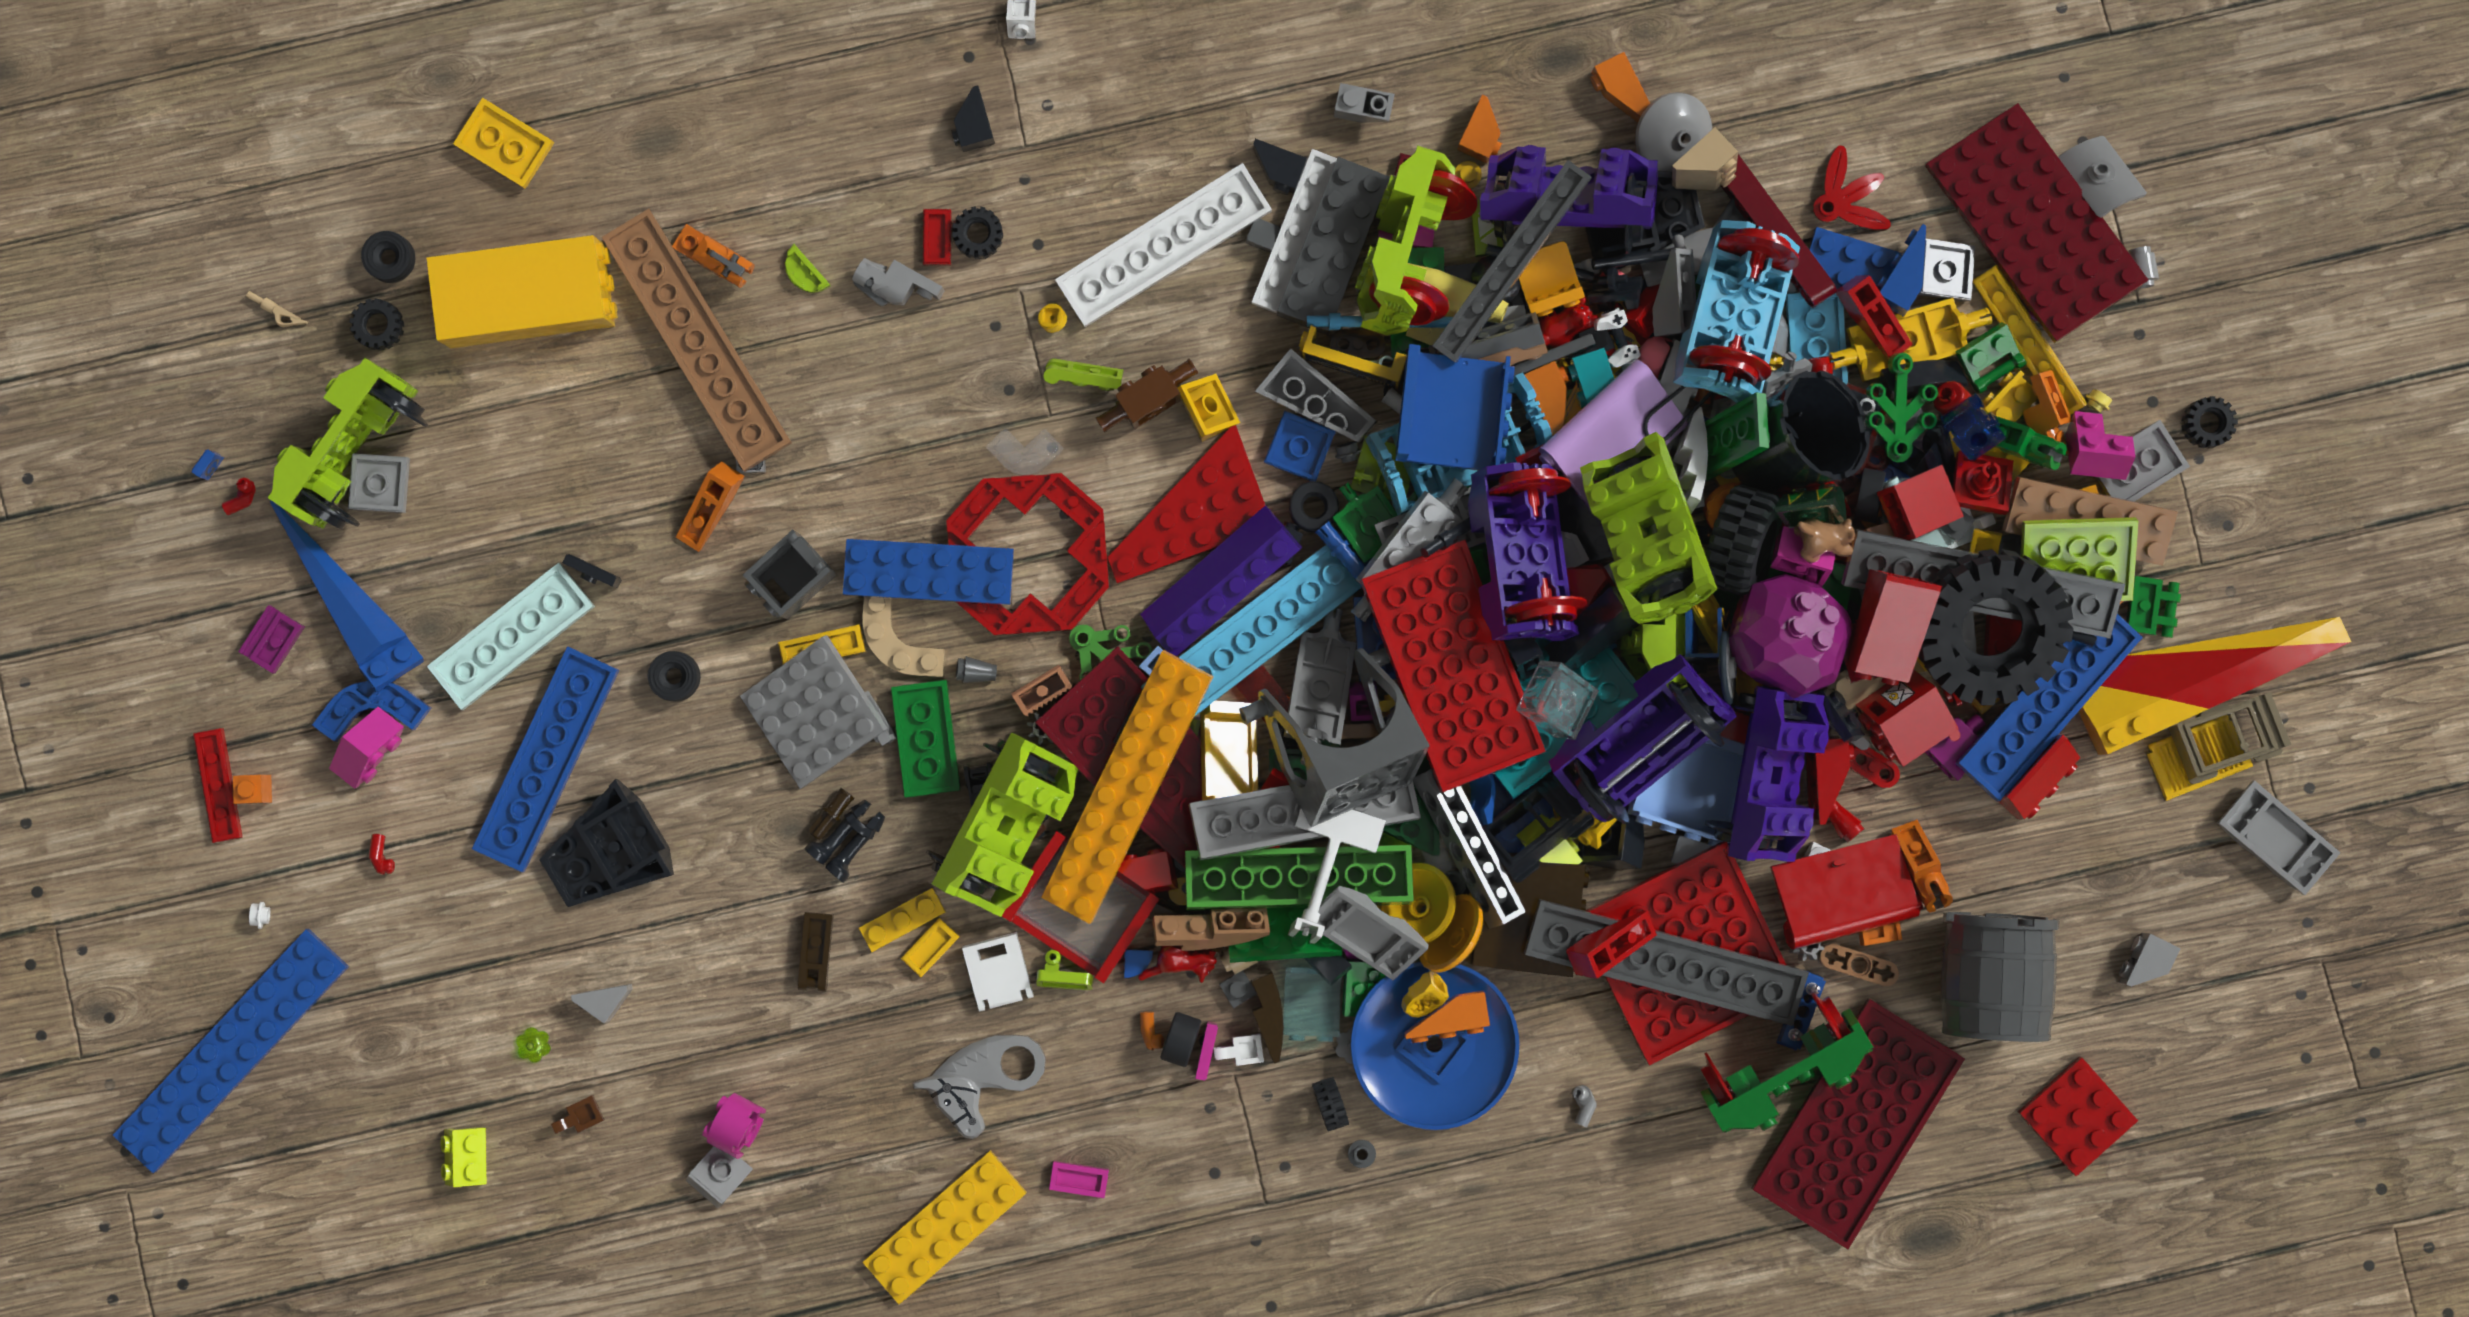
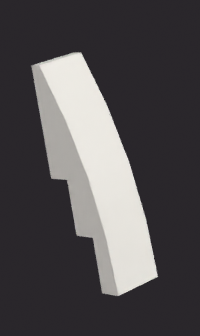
M1702 407L1687 420L1689 425L1683 429L1673 459L1674 462L1683 466L1678 480L1681 488L1686 490L1684 497L1691 514L1701 501L1707 472V432Z

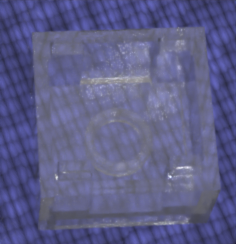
M1540 660L1516 710L1553 737L1575 740L1599 690L1563 663Z

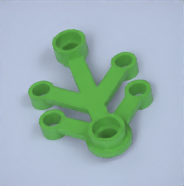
M1078 625L1073 628L1069 641L1071 646L1079 651L1080 680L1083 678L1084 673L1092 670L1090 651L1100 658L1101 662L1114 650H1106L1097 642L1114 639L1119 642L1127 641L1131 635L1127 626L1119 625L1115 629L1094 631L1088 625ZM1121 628L1127 630V636L1124 639L1117 637V631ZM1081 633L1088 635V641L1084 644L1078 641V636ZM1141 642L1133 647L1120 648L1129 658L1139 657L1146 659L1152 653L1151 645L1146 642ZM1143 645L1149 648V653L1146 656L1139 654V648Z

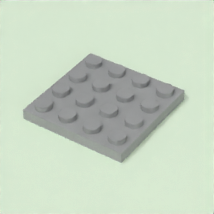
M827 635L818 639L740 695L800 789L806 787L888 729Z

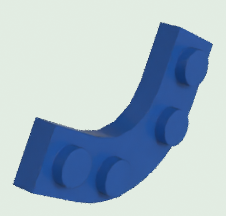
M368 681L352 684L336 694L312 726L332 741L338 742L357 716L364 711L380 707L410 729L416 730L431 710V707L413 693L395 683H390L376 692Z

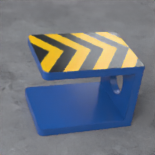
M1718 608L1717 610L1718 653H1698V626L1694 620L1692 609L1685 612V657L1719 659L1721 634L1723 631L1729 632L1730 610L1725 608Z

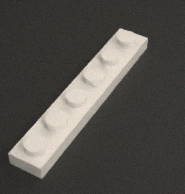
M1314 149L1311 150L1253 297V305L1277 314L1337 158Z

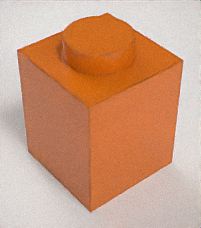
M271 775L233 776L234 804L272 803Z

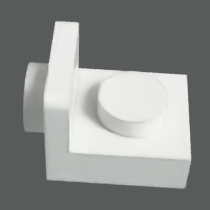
M1008 0L1006 23L1009 38H1035L1036 0Z

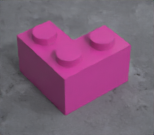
M2074 411L2072 416L2073 422H2070L2065 434L2069 452L2070 474L2126 480L2136 457L2133 437L2105 434L2102 414Z
M1783 526L1775 541L1770 568L1791 573L1792 576L1822 587L1833 570L1836 554L1825 552L1815 563L1805 561L1800 554L1803 542L1801 537L1794 534L1795 527Z
M377 707L342 736L329 769L354 789L363 782L369 783L376 775L377 770L375 768L382 761L384 754L387 751L393 752L402 742L400 736L404 726L380 707Z

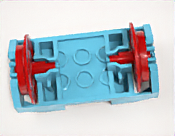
M1722 220L1712 229L1711 237L1701 260L1696 283L1700 284L1701 287L1691 326L1682 334L1676 357L1673 383L1684 387L1703 388L1729 397L1735 403H1738L1756 392L1762 393L1765 380L1771 376L1772 370L1769 362L1792 271L1799 264L1800 258L1798 253L1800 247L1787 235L1782 233L1776 234L1773 230H1763L1761 226L1755 228L1756 225L1751 222ZM1686 364H1690L1698 368H1689L1686 367Z

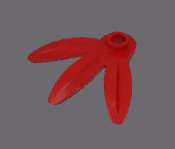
M1837 146L1827 166L1824 186L1825 194L1818 197L1813 205L1815 216L1823 222H1831L1840 217L1851 224L1863 228L1889 229L1891 222L1882 214L1866 207L1851 205V203L1866 197L1877 189L1883 182L1884 175L1882 173L1868 174L1854 180L1844 189H1841L1847 171V152L1844 146ZM1824 203L1832 205L1833 209L1831 212L1823 210Z

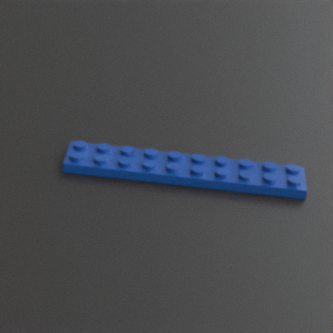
M306 929L119 1127L113 1136L152 1173L157 1172L349 966L310 929Z

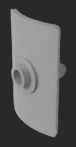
M2104 136L2086 140L2058 157L2081 187L2084 199L2100 218L2129 201L2144 197L2147 194Z
M1713 228L1695 232L1684 238L1682 235H1675L1672 239L1673 243L1660 250L1674 248L1693 249L1694 273L1697 275ZM1667 261L1641 264L1647 287L1661 283Z

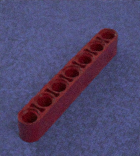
M1738 154L1737 170L1734 173L1736 177L1726 187L1721 185L1722 189L1731 200L1733 197L1736 198L1734 200L1736 208L1746 221L1756 225L1755 228L1761 226L1763 230H1773L1776 234H1785L1800 247L1798 253L1800 258L1799 264L1793 269L1790 281L1807 304L1812 308L1816 307L1837 292L1835 284Z

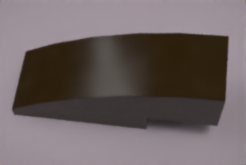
M1269 972L1252 980L1262 1006L1253 1009L1252 1012L1275 1064L1280 1061L1284 1025L1278 986L1273 972Z

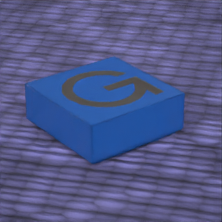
M207 449L193 467L192 473L199 478L209 480L224 457L215 451Z

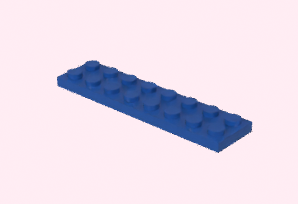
M2118 614L2111 638L2096 636L2097 639L2093 647L2075 640L2064 642L2063 645L2069 652L2063 663L2054 661L2051 665L2057 671L2056 674L2048 682L2041 677L2035 682L2040 689L2029 696L2022 690L2018 691V701L2008 703L1955 763L1996 802L2001 801L2143 638Z
M567 646L472 847L473 850L520 872L526 871L619 673V669Z

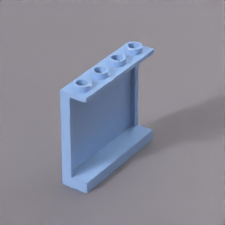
M1723 738L1725 744L1719 747L1710 739L1707 740L1630 802L1628 813L1637 816L1636 822L1652 826L1653 822L1661 824L1660 830L1676 834L1678 829L1685 832L1684 837L1700 842L1701 837L1709 839L1708 845L1711 846L1723 842L1714 838L1715 830L1706 826L1705 821L1731 822L1745 745Z

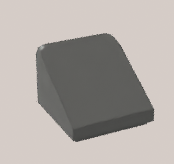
M1259 219L1253 223L1247 236L1246 244L1271 253L1281 227Z

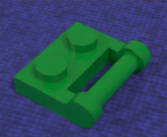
M2003 322L1956 351L1971 386L1977 394L1986 391L1987 386L2015 368L2020 369L2026 365V360L2019 352L2007 324ZM2008 354L2009 360L1980 377L1978 372Z

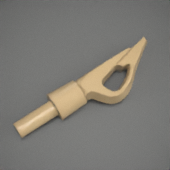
M250 291L246 294L247 298L260 304L261 309L274 314L275 322L280 327L308 324V321L302 320L267 297L263 299ZM281 317H289L292 322L283 323L281 322Z

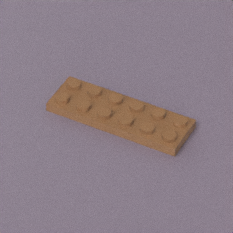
M2016 476L2010 498L2009 512L2005 516L2002 531L2022 536V522L2027 520L2136 517L2139 521L2136 560L2163 566L2178 512Z

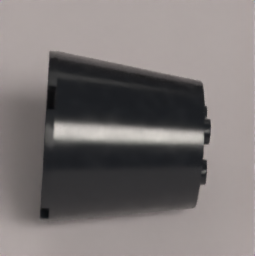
M1821 370L1818 372L1805 371L1796 375L1766 398L1769 408L1767 416L1768 432L1770 433L1769 449L1733 467L1732 470L1742 484L1773 494L1842 480L1852 476L1863 466L1868 455L1870 443L1869 431H1865L1861 417L1865 413L1860 402L1843 381L1828 372Z

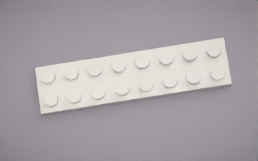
M1242 163L1061 275L1055 281L1083 326L1087 327L1250 226L1255 221L1272 212V209Z

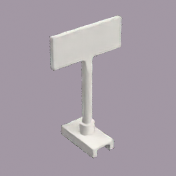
M1300 808L1295 827L1329 838V842L1308 908L1304 909L1302 918H1297L1291 924L1289 936L1294 937L1301 930L1304 936H1308L1309 933L1312 934L1310 943L1315 944L1322 938L1325 926L1318 924L1320 918L1318 911L1340 843L1376 853L1385 820L1350 810L1311 827Z

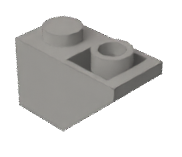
M1340 83L1334 117L1360 123L1389 122L1395 94Z
M2142 932L2141 936H2137L2132 943L2131 951L2133 953L2129 961H2125L2120 968L2119 976L2121 978L2118 983L2132 987L2169 974L2181 948L2150 933Z

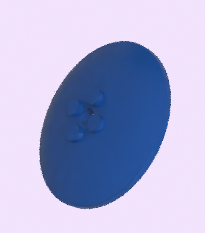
M1420 961L1412 963L1394 980L1387 976L1383 977L1368 992L1357 1011L1353 1023L1351 1056L1362 1088L1374 1104L1384 1113L1403 1124L1429 1130L1450 1129L1478 1119L1502 1098L1517 1068L1520 1046L1519 1033L1514 1014L1507 1000L1497 987L1477 971L1459 964L1450 970L1437 973L1447 985L1448 999L1457 994L1484 991L1490 1026L1484 1027V1032L1467 1034V1030L1456 1031L1455 1037L1441 1039L1442 1046L1436 1052L1427 1049V1041L1412 1043L1411 1038L1406 1039L1404 1032L1426 1017H1411L1403 1011L1401 1006L1403 997L1409 991L1408 988L1417 982L1423 974L1430 971ZM1439 1034L1429 1035L1428 1038L1431 1037V1036H1438V1037H1439Z

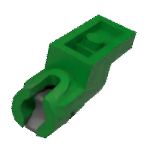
M1985 412L1981 413L1971 434V438L1976 441L1999 448L2004 453L2052 470H2057L2060 467L2061 459L2067 451L2066 445L2062 442L2036 433L2028 426Z

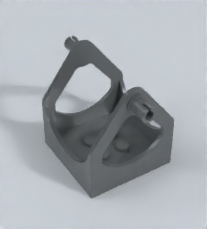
M1385 646L1369 654L1362 648L1354 651L1355 663L1374 725L1379 733L1377 737L1367 743L1349 748H1335L1309 739L1267 689H1262L1258 692V701L1239 708L1240 717L1245 725L1265 717L1281 770L1311 827L1410 785L1430 747L1398 685L1381 668L1386 664H1391ZM1373 679L1396 703L1393 717L1387 727L1376 695ZM1277 721L1298 743L1305 761L1307 780L1293 773Z

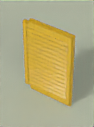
M2228 715L2190 728L2205 767L2244 754V751L2240 748V741L2233 723L2229 721ZM2172 736L2149 744L2148 748L2151 753L2146 754L2165 801L2253 767L2252 761L2249 759L2218 770V774L2214 778L2191 784L2188 781Z

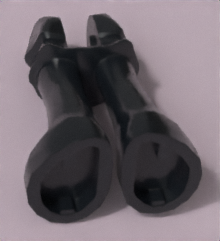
M863 800L851 807V811L844 815L845 818L823 842H811L804 848L814 859L824 865L837 847L854 829L857 834L825 866L842 883L850 875L848 866L852 859L870 839L873 840L874 834L880 831L885 820V816L878 812L870 819L866 826L859 821L872 805L867 800Z

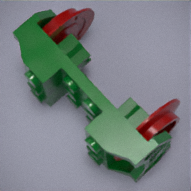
M1814 992L1810 993L1827 1022L1826 1025L1823 1023L1800 1036L1811 1056L1763 1083L1760 1082L1751 1065L1726 1078L1727 1081H1724L1709 1054L1705 1052L1707 1065L1700 1068L1710 1088L1700 1093L1722 1132L1727 1133L1732 1129H1757L1759 1127L1762 1131H1765L1776 1125L1778 1122L1775 1118L1779 1117L1780 1114L1769 1095L1774 1093L1776 1098L1791 1090L1789 1084L1799 1080L1802 1084L1815 1076L1814 1070L1817 1068L1829 1088L1835 1085L1838 1090L1851 1083L1852 1079L1850 1076L1854 1075L1864 1056L1873 1051L1872 1048H1874L1851 1009L1843 1011L1840 1015L1829 996L1821 1000Z

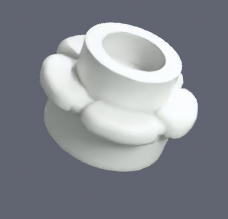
M260 902V904L252 903L249 912L250 926H258V929H262L263 924H268L270 921V907H266L264 902Z

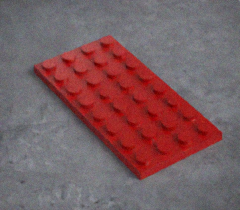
M1466 540L1457 542L1445 550H1438L1427 558L1421 556L1360 579L1403 696L1430 745L1426 756L1440 792H1445L1546 752L1503 640H1492L1491 631L1482 616L1479 587L1483 585Z

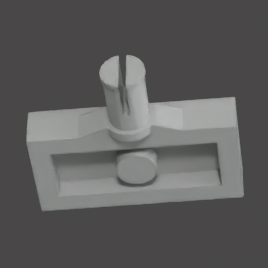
M1785 353L1783 366L1771 372V376L1764 382L1762 393H1765L1767 398L1796 375L1805 371L1811 372L1812 363L1806 358L1795 362L1797 358L1795 353Z

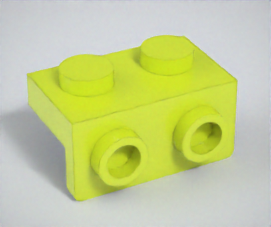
M486 1128L444 1129V1136L441 1137L440 1145L442 1152L445 1153V1164L441 1166V1177L445 1181V1185L462 1187L487 1184Z

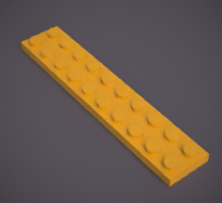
M1165 650L1161 652L1041 898L1088 924L1093 922L1214 676Z

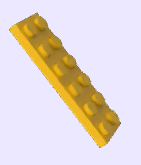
M990 1150L862 1263L900 1305L1027 1192Z

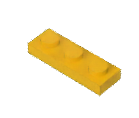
M931 888L859 927V930L871 952H874L946 913V910L934 888Z

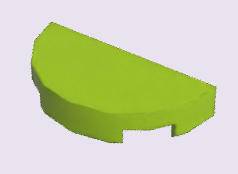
M793 244L787 252L785 262L786 274L792 284L800 290L810 293L822 292L831 287L806 256Z

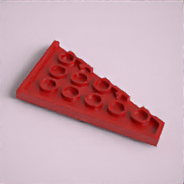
M1236 425L1230 427L1108 556L1117 584L1217 548L1265 506Z

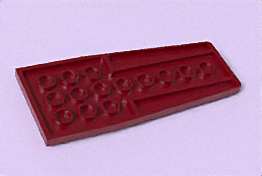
M1117 646L1035 723L1096 787L1116 746L1113 740L1138 693H1142L1141 686L1147 682L1148 678ZM1190 727L1140 825V828L1165 851L1170 853V856L1184 868L1185 851H1198L1188 805L1193 802L1202 801L1201 741Z

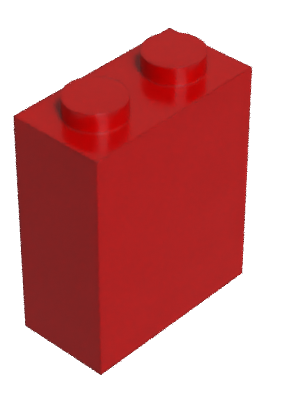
M1943 465L1921 472L1877 492L1895 537L1912 540L1964 517Z

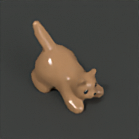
M1806 519L1804 522H1798V525L1794 528V534L1801 537L1803 542V548L1800 551L1801 557L1809 563L1818 561L1825 552H1832L1842 557L1850 556L1853 553V547L1849 544L1854 540L1855 532L1851 526L1850 519L1835 525L1823 523L1817 519Z

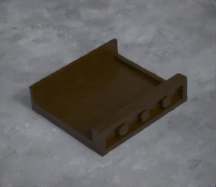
M1538 860L1539 868L1520 883H1516L1505 871L1526 912L1503 925L1489 929L1483 918L1481 935L1472 950L1471 965L1573 978V967L1525 955L1524 949L1539 899L1583 911L1586 910V899H1582L1583 888H1588L1589 872L1585 871L1586 866L1545 863Z

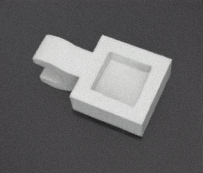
M1260 1034L1232 1037L1233 1046L1214 1048L1216 1060L1235 1058L1236 1066L1264 1062Z

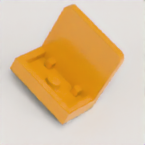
M1558 241L1541 247L1519 277L1530 313L1536 312L1538 317L1552 313L1553 308L1561 305L1564 308L1580 303L1579 299L1585 297L1568 246L1564 241Z

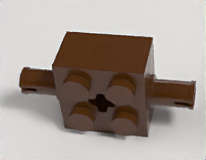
M1190 358L1169 372L1165 370L1163 365L1158 368L1153 365L1141 373L1142 378L1135 383L1130 380L1118 387L1117 390L1119 392L1115 395L1116 406L1095 417L1104 433L1125 419L1126 421L1129 420L1134 430L1180 402L1181 394L1177 389L1178 385L1195 374L1197 375L1198 371Z

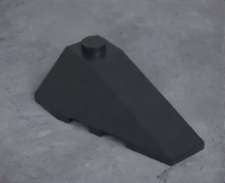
M1629 804L1624 807L1627 813H1628ZM1628 813L1629 821L1626 824L1617 820L1602 835L1599 849H1595L1591 845H1584L1579 841L1578 848L1580 850L1577 854L1583 860L1580 864L1616 870L1641 869L1645 843L1643 824L1635 821L1637 816Z

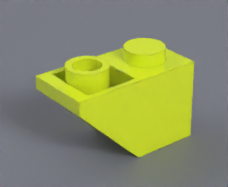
M1542 814L1539 815L1549 827L1558 822L1554 817L1548 819ZM1535 819L1516 836L1526 847L1546 830ZM1568 838L1563 840L1539 861L1545 863L1580 864L1583 860L1577 854L1580 850L1573 840Z

